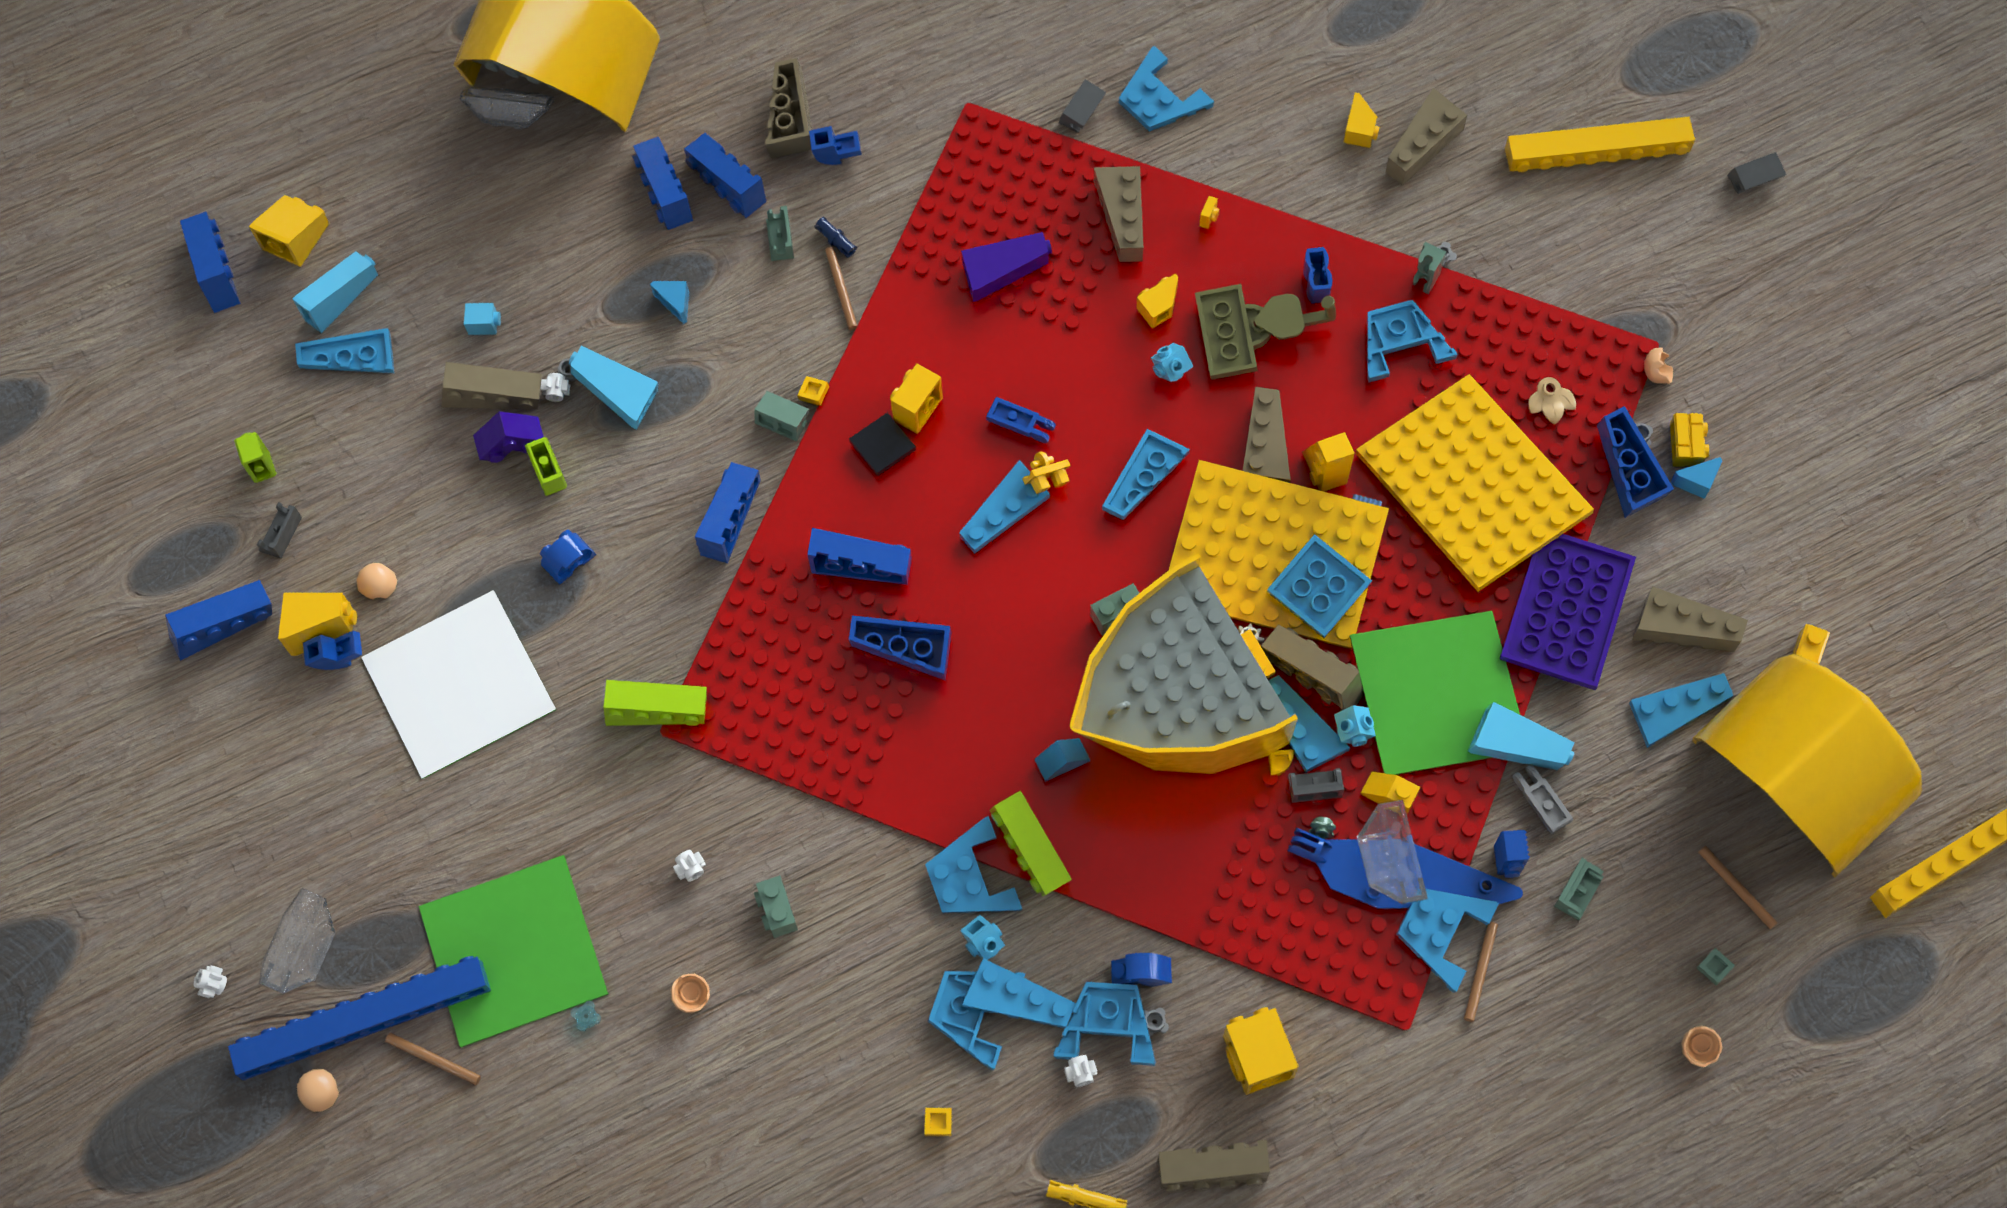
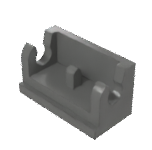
M1085 79L1063 111L1058 123L1065 125L1075 132H1079L1081 128L1083 129L1106 92Z
M1774 152L1734 167L1727 176L1739 194L1764 183L1782 178L1786 173L1777 153Z
M278 502L276 505L278 512L263 541L259 540L257 546L260 552L282 558L302 516L295 506L289 505L288 508H285L282 503Z
M1340 768L1325 772L1288 774L1292 803L1342 798L1344 785Z

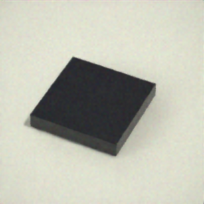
M888 412L849 438L851 445L877 477L916 450V446Z

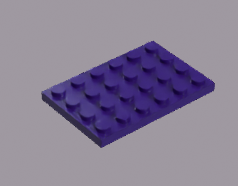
M1562 534L1534 553L1527 569L1500 660L1596 691L1636 557L1566 534Z

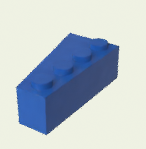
M702 134L684 148L687 165L692 170L696 169L700 173L702 180L706 184H711L720 198H726L736 213L740 212L747 218L767 202L762 178L757 174L753 177L750 173V168L745 164L740 167L736 157L731 153L726 155L724 148L708 134Z
M659 136L633 145L635 155L632 156L637 169L641 167L643 172L640 174L644 187L649 186L651 190L647 193L651 204H657L658 210H655L659 222H664L667 230L693 221L686 193L683 192L682 185L679 179H677L672 164H669L668 155Z
M207 212L180 220L198 284L213 312L216 313L241 304L232 279L234 278L230 266L227 265L229 262L227 254L222 249L224 243L220 234H217L220 230L216 220H211Z
M1624 406L1604 416L1597 424V428L1623 514L1626 518L1665 498L1674 488L1626 407Z
M731 462L728 470L725 469L722 475V482L695 535L696 546H698L701 556L728 564L761 481L759 470Z
M812 528L807 553L811 573L908 585L912 560L910 548L903 545H891Z
M258 580L165 614L169 638L181 661L257 622L267 619L272 615V605L261 581Z
M852 615L849 641L852 647L946 681L952 634L950 626Z

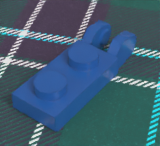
M998 397L995 398L986 416V420L1027 437L1031 436L1033 439L1043 443H1048L1050 437L1048 434L1035 429L1036 424L1041 428L1051 431L1056 426L1053 421L1040 416L1039 413Z

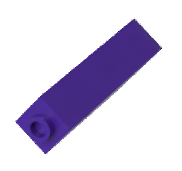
M1043 232L962 250V263L973 302L1048 264L1049 254L1052 253L1050 241L1045 240Z

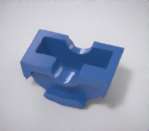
M565 530L560 534L558 540L541 550V566L560 585L573 574L576 567L582 564L585 565L597 554L577 533Z

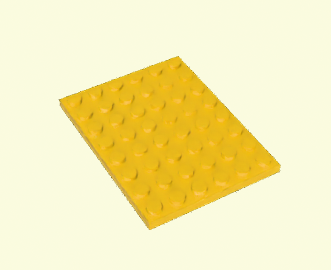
M1470 374L1356 449V455L1478 592L1593 514L1594 508Z
M1199 460L1169 570L1198 553L1200 556L1199 567L1230 618L1270 629H1275L1279 624L1286 629L1288 627L1293 629L1301 637L1352 650L1349 635L1356 634L1368 588L1325 638L1271 596L1267 589L1314 534L1371 579L1389 508Z

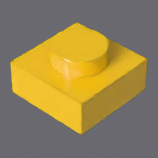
M1208 197L1200 215L1199 226L1208 229L1211 221L1215 222L1220 211L1217 208V198Z
M806 376L797 395L798 399L821 406L829 389V384L827 381Z
M925 1108V1136H951L952 1108Z

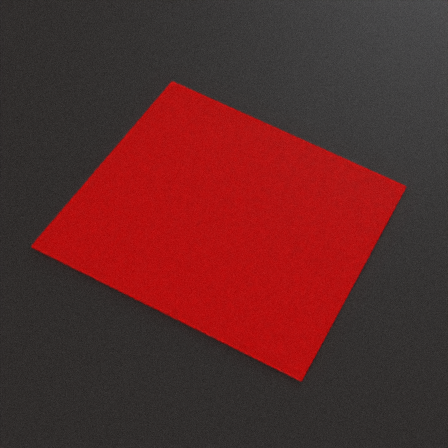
M967 103L857 325L858 327H856L834 372L821 406L817 407L682 684L707 687L705 722L696 726L686 724L662 725L660 733L665 738L943 848L948 847L983 818L989 816L997 839L972 847L976 861L1030 882L1029 880L1032 878L1027 870L1023 871L1017 861V854L1014 849H1010L1004 839V833L996 825L989 811L994 805L1021 791L1072 879L1053 890L1054 892L1407 1031L1412 1025L1431 973V968L1421 958H1418L1396 935L1408 908L1378 909L1334 891L1328 886L1315 862L1288 852L1287 849L1289 845H1292V837L1296 836L1294 834L1296 828L1309 832L1312 829L1310 826L1311 822L1315 818L1327 817L1336 825V829L1333 830L1334 837L1331 839H1404L1470 866L1507 760L1488 758L1397 774L1420 787L1417 797L1406 817L1360 794L1371 772L1384 773L1375 736L1368 739L1367 743L1362 746L1354 747L1352 744L1346 743L1350 747L1348 752L1306 772H1325L1340 768L1344 785L1342 798L1292 803L1288 774H1306L1295 754L1290 767L1278 776H1271L1269 755L1214 774L1152 770L1072 731L1070 728V722L1089 656L1103 637L1090 617V605L1132 583L1141 593L1169 571L1199 460L1243 471L1255 387L1279 390L1290 483L1319 490L1317 485L1314 486L1310 479L1311 471L1302 452L1318 441L1345 432L1354 451L1348 482L1324 492L1351 499L1354 494H1357L1358 496L1361 495L1382 501L1381 506L1389 508L1371 575L1372 583L1368 586L1356 634L1492 611L1503 649L1532 555L1478 592L1356 455V449L1470 374L1594 508L1593 514L1564 533L1588 541L1612 476L1597 424L1604 416L1624 406L1633 419L1647 380L1644 370L1645 358L1651 350L1659 347V343L1442 267L1440 276L1429 294L1423 292L1424 286L1427 283L1426 279L1420 278L1418 283L1413 285L1414 276L1418 271V258L984 107ZM1140 166L1143 261L1119 262L1111 232L1105 219V213L1094 185V167ZM1212 196L1218 199L1217 208L1220 211L1215 222L1211 221L1209 228L1206 229L1199 226L1200 215L1208 197ZM1043 232L1045 240L1050 241L1052 253L1049 254V263L988 296L973 302L962 263L961 251ZM1324 247L1329 256L1328 269L1332 275L1330 296L1335 300L1336 319L1331 322L1306 326L1297 337L1281 340L1272 335L1263 347L1254 350L1258 371L1211 380L1195 292L1241 284L1245 304H1255L1264 307L1273 296L1293 294L1300 300L1302 314L1325 310L1321 303H1311L1306 293L1307 281L1303 274L1306 250ZM1176 274L1178 276V287L1172 317L1152 329L1136 308L1137 297L1143 290L1156 286L1161 279ZM1413 300L1431 321L1434 329L1438 333L1440 332L1445 337V342L1457 352L1456 359L1439 364L1435 363L1428 343L1385 354L1383 356L1390 372L1389 377L1368 382L1367 313L1372 310ZM1176 343L1185 348L1194 367L1183 373L1180 379L1170 382L1159 378L1155 374L1151 357L1157 354L1160 348ZM916 364H919L941 376L943 399L918 434L897 423L916 446V450L877 477L851 445L849 438L887 412L893 418L890 396L895 388H900L906 372L909 369L912 370ZM1546 377L1555 378L1562 388L1571 391L1576 400V409H1564L1563 416L1556 424H1552L1542 411L1531 414L1528 407L1530 396L1537 391L1538 383ZM1547 385L1546 390L1552 393L1553 387L1551 385ZM998 397L1053 421L1056 426L1052 431L1041 428L1037 424L1035 426V429L1049 435L1048 443L1037 441L1031 436L1027 437L987 421L986 416L995 398ZM1147 429L1190 449L1189 454L1124 520L1102 510V505ZM1038 452H1044L1048 457L1052 456L1054 458L1053 463L1068 459L1070 467L1066 469L1069 482L1064 486L1055 488L1051 477L1047 478L1050 488L1047 490L1050 498L974 554L960 538L959 532L1019 460L1031 471L1034 469L1031 468L1030 462L1034 461V456ZM812 528L891 545H903L910 548L912 560L908 585L811 573L807 553ZM852 615L950 626L952 634L946 681L852 647L849 641ZM1231 618L1237 630L1239 626L1245 628L1250 624ZM1252 624V627L1256 630L1261 628L1259 637L1264 638V641L1274 631V629ZM1312 640L1321 650L1325 652L1330 651L1343 663H1350L1357 668L1353 648L1350 650ZM1506 662L1519 712L1524 717L1540 672ZM1272 664L1276 672L1268 680L1279 675L1338 735L1334 714L1338 713L1341 708L1333 702L1328 705L1321 700L1322 696L1313 687L1307 690L1298 682L1295 674L1288 676ZM1365 696L1356 706L1367 707ZM1080 738L1090 761L1045 782L1034 759L1057 740ZM1288 744L1279 750H1289L1291 747Z

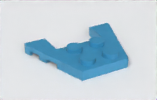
M1155 46L1150 49L1119 97V104L1149 132L1176 122V119L1185 115L1189 117L1196 114L1198 110L1204 108L1207 110L1214 106V101L1201 89L1182 102L1153 75L1168 63V58Z
M1413 300L1372 310L1367 313L1368 382L1389 377L1390 372L1383 356L1385 354L1428 343L1435 363L1439 364L1456 359L1457 352L1445 342V337L1434 329L1431 321Z
M989 816L983 818L925 864L942 913L1022 910L1015 887L989 896L972 847L997 839Z
M1419 888L1396 935L1418 958H1421L1431 968V971L1437 977L1439 976L1446 983L1450 991L1455 993L1464 978L1466 970L1445 960L1443 956L1462 916L1465 913L1488 925L1499 903Z
M945 971L928 1022L986 1067L994 1070L1002 1046L977 1038L985 1011L961 1007L976 972ZM1016 972V973H1015V974H1017V975H1019V976H1021V977H1023V978L1025 977V973H1022V972Z
M1086 982L1073 1009V1015L1069 1024L1063 1031L1060 1044L1054 1051L1055 1059L1070 1060L1078 1057L1081 1034L1133 1037L1131 1063L1155 1066L1156 1061L1138 986Z

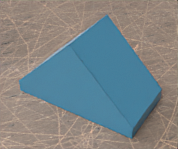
M653 281L650 283L653 295L676 318L685 324L687 322L689 290L686 281Z
M1719 457L1675 472L1671 483L1675 487L1705 499L1721 466L1722 459Z
M1080 738L1057 740L1038 755L1034 761L1046 782L1089 762L1090 758Z

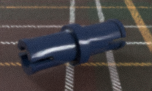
M825 217L820 218L816 222L814 228L828 239V243L831 246L838 248L846 258L851 257L856 252L857 247L844 236V232L841 229H836Z

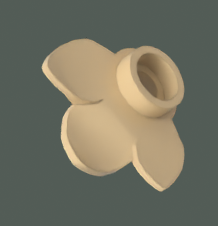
M1546 377L1538 383L1537 391L1530 396L1528 407L1531 414L1542 411L1552 424H1556L1563 416L1564 409H1576V400L1571 391L1562 388L1555 378ZM1547 385H1551L1553 387L1552 393L1546 390Z

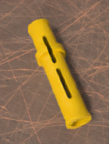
M1053 1180L1049 1182L1046 1197L1069 1202L1071 1206L1076 1204L1089 1208H1126L1127 1200L1078 1188L1079 1185L1076 1184L1071 1186Z

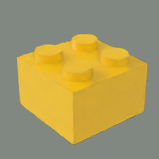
M916 364L912 370L909 369L903 378L900 388H895L890 396L893 420L918 434L943 399L941 376L919 364Z

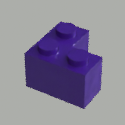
M502 411L495 414L473 435L479 460L492 463L502 461L512 450L528 454L525 445L544 437L538 416Z

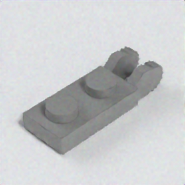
M1530 764L1525 768L1528 776L1535 784L1529 786L1524 777L1518 772L1512 777L1526 800L1552 835L1570 824L1574 819L1546 779L1542 778L1536 768Z

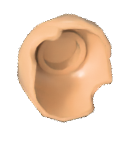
M1654 348L1647 354L1644 361V370L1648 379L1653 383L1671 384L1673 367L1665 364V359L1669 355L1663 352V348Z
M371 563L359 571L356 584L358 591L365 597L372 600L374 598L386 599L396 589L397 578L395 573L385 565Z
M695 973L684 974L677 978L671 987V1001L677 1009L684 1013L697 1012L709 1000V985L703 977Z
M1696 1026L1688 1030L1681 1042L1683 1055L1690 1063L1699 1067H1706L1716 1062L1723 1048L1720 1036L1715 1030L1705 1026Z
M313 1069L303 1074L297 1083L299 1100L305 1108L313 1112L325 1111L330 1108L339 1095L336 1080L331 1073L324 1069Z

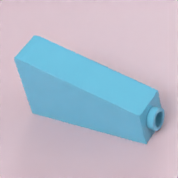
M355 251L293 298V301L304 321L322 333L378 276L374 267L376 265L369 256H362Z
M583 346L580 347L578 352L574 351L569 360L571 375L627 424L637 430L658 392V382Z
M1493 702L1485 709L1468 752L1558 770L1571 762L1574 756V752L1571 750L1575 742Z

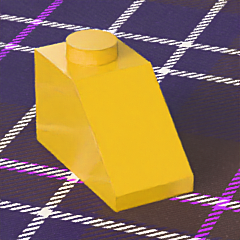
M1360 93L1354 94L1343 143L1370 148L1372 140H1377L1380 127L1376 126L1377 116Z
M1371 772L1360 794L1406 817L1417 797L1420 787L1398 775Z

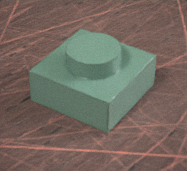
M1714 948L1698 965L1697 969L1717 986L1735 965Z

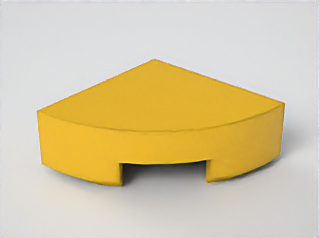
M1293 749L1277 750L1269 755L1271 776L1281 775L1290 767L1294 756Z

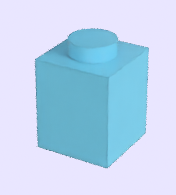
M465 303L464 326L468 335H496L497 326L501 324L500 312L496 311L494 304Z

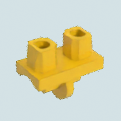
M1044 452L1036 453L1034 461L1030 462V466L1034 470L1030 471L1029 476L1022 478L1024 484L1031 483L1036 494L1050 488L1047 480L1049 477H1051L1055 488L1064 486L1069 482L1066 469L1070 467L1068 459L1053 463L1054 458L1052 456L1048 457Z

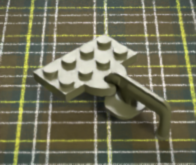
M1241 284L1195 292L1211 380L1258 371L1254 350L1263 347L1272 335L1281 340L1299 336L1306 326L1331 322L1336 319L1335 300L1332 296H1326L1322 299L1321 306L1325 310L1302 314L1300 300L1293 294L1273 296L1264 307L1255 304H1245Z

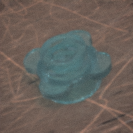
M586 1001L583 1006L572 1009L571 1016L576 1019L578 1030L585 1031L587 1028L600 1023L601 1016L596 1013L594 1002Z

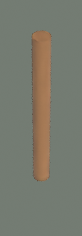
M828 247L825 249L846 322L849 330H855L858 326L834 247Z
M1704 846L1698 852L1769 929H1772L1778 923L1707 846Z
M1490 922L1485 932L1464 1020L1468 1022H1474L1498 928V924L1495 922Z
M389 1033L386 1037L385 1042L474 1085H477L481 1079L480 1075L393 1033Z

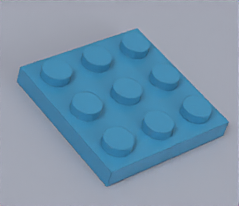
M1314 534L1270 585L1267 592L1320 636L1325 638L1368 588L1372 580Z

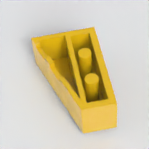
M1345 432L1318 441L1302 452L1311 471L1310 479L1314 486L1317 485L1319 491L1324 492L1347 484L1354 451Z

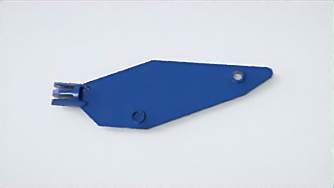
M1296 828L1294 831L1296 836L1292 837V845H1289L1287 849L1288 852L1315 862L1330 889L1378 909L1409 908L1419 888L1490 900L1499 904L1520 899L1523 895L1522 889L1518 886L1404 839H1323ZM1482 883L1487 884L1489 890L1483 889Z

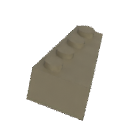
M797 58L776 62L772 83L773 94L772 99H770V119L767 125L768 136L765 142L771 159L811 150L809 131L812 130L803 71Z
M1433 88L1390 154L1386 173L1403 186L1464 130L1467 114Z
M1140 166L1094 167V185L1105 213V219L1111 232L1119 262L1143 261Z
M446 362L441 407L538 409L542 374Z
M1255 387L1243 471L1290 483L1280 392L1275 389Z
M1652 586L1646 597L1632 640L1641 641L1645 639L1653 640L1654 643L1670 642L1678 643L1679 646L1688 647L1689 645L1701 646L1704 649L1735 652L1742 641L1748 620Z
M1278 624L1261 645L1267 658L1274 666L1288 676L1295 674L1296 679L1307 690L1313 687L1322 696L1321 700L1328 705L1333 702L1342 711L1352 705L1356 706L1363 698L1364 693L1360 673L1354 665L1343 663L1334 653L1330 651L1325 652L1312 640H1305L1299 637L1298 633L1289 627L1286 629Z
M1267 1139L1258 1140V1146L1249 1147L1245 1142L1233 1143L1234 1145L1228 1146L1227 1150H1223V1147L1215 1145L1202 1148L1201 1153H1196L1195 1148L1159 1152L1158 1163L1161 1189L1167 1188V1192L1183 1191V1187L1193 1186L1194 1190L1209 1189V1185L1220 1184V1188L1236 1187V1183L1245 1182L1247 1186L1263 1185L1262 1181H1267L1270 1174Z

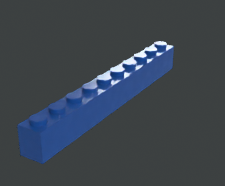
M464 957L459 960L458 964L439 966L434 969L433 973L414 975L408 982L389 984L383 991L364 993L358 1000L339 1002L333 1009L314 1011L308 1018L302 1020L299 1018L287 1021L283 1027L264 1029L260 1032V1035L252 1038L249 1036L239 1038L235 1041V1044L228 1046L235 1075L242 1080H246L490 992L491 988L483 962L478 957Z

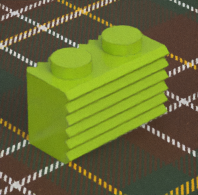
M245 433L234 440L241 464L254 483L276 476L277 473L272 463L270 452L257 433Z
M543 437L526 444V451L545 496L566 489L567 483L548 438Z

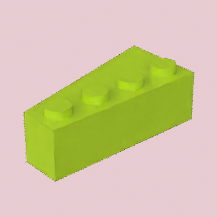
M606 680L603 706L605 725L686 724L696 726L704 724L707 687Z
M1021 791L994 805L989 810L994 822L1004 833V839L1010 849H1014L1017 854V861L1023 871L1027 870L1032 878L1029 881L1037 894L1041 893L1042 896H1045L1072 880Z

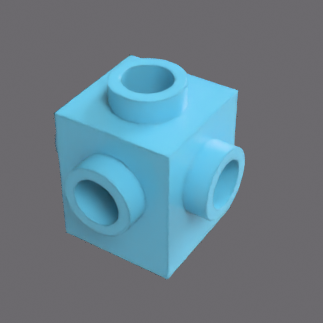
M1176 343L1160 348L1157 354L1151 357L1155 374L1159 378L1170 382L1180 379L1183 373L1194 367L1185 348Z
M1352 705L1334 714L1337 733L1342 743L1352 744L1354 747L1362 746L1367 743L1368 739L1376 736L1369 708Z
M981 915L960 930L968 942L965 946L973 957L978 955L980 958L988 960L997 955L999 950L1005 946L1000 938L1003 935L1001 930L995 923L991 924Z

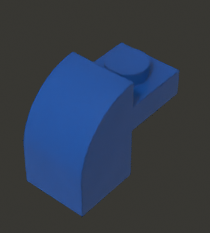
M831 126L809 131L813 155L820 163L839 165L841 164V159L862 155L857 131L835 135Z
M351 631L336 639L319 635L304 642L305 666L321 670H334L351 666V660L362 656L360 632Z
M1154 953L1126 954L1125 958L1111 961L1112 983L1142 984L1148 987L1172 983L1171 958Z

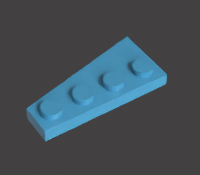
M388 328L295 344L297 365L301 369L395 373L391 334Z
M1147 429L1102 505V510L1124 520L1189 454L1190 449Z
M1020 460L959 532L960 538L974 554L1050 498L1047 490L1036 494L1031 483L1024 484L1022 478L1029 476L1030 471Z
M1725 673L1632 699L1629 704L1645 744L1649 748L1660 739L1674 733L1677 729L1688 725L1701 715L1729 701L1734 695Z
M1279 675L1268 680L1290 717L1296 714L1298 718L1289 746L1294 750V754L1305 773L1350 750V747L1346 743L1341 742L1340 737Z
M983 958L961 1007L980 1009L989 1013L994 1012L1008 1015V1017L1032 1020V1022L1065 1028L1076 1003Z

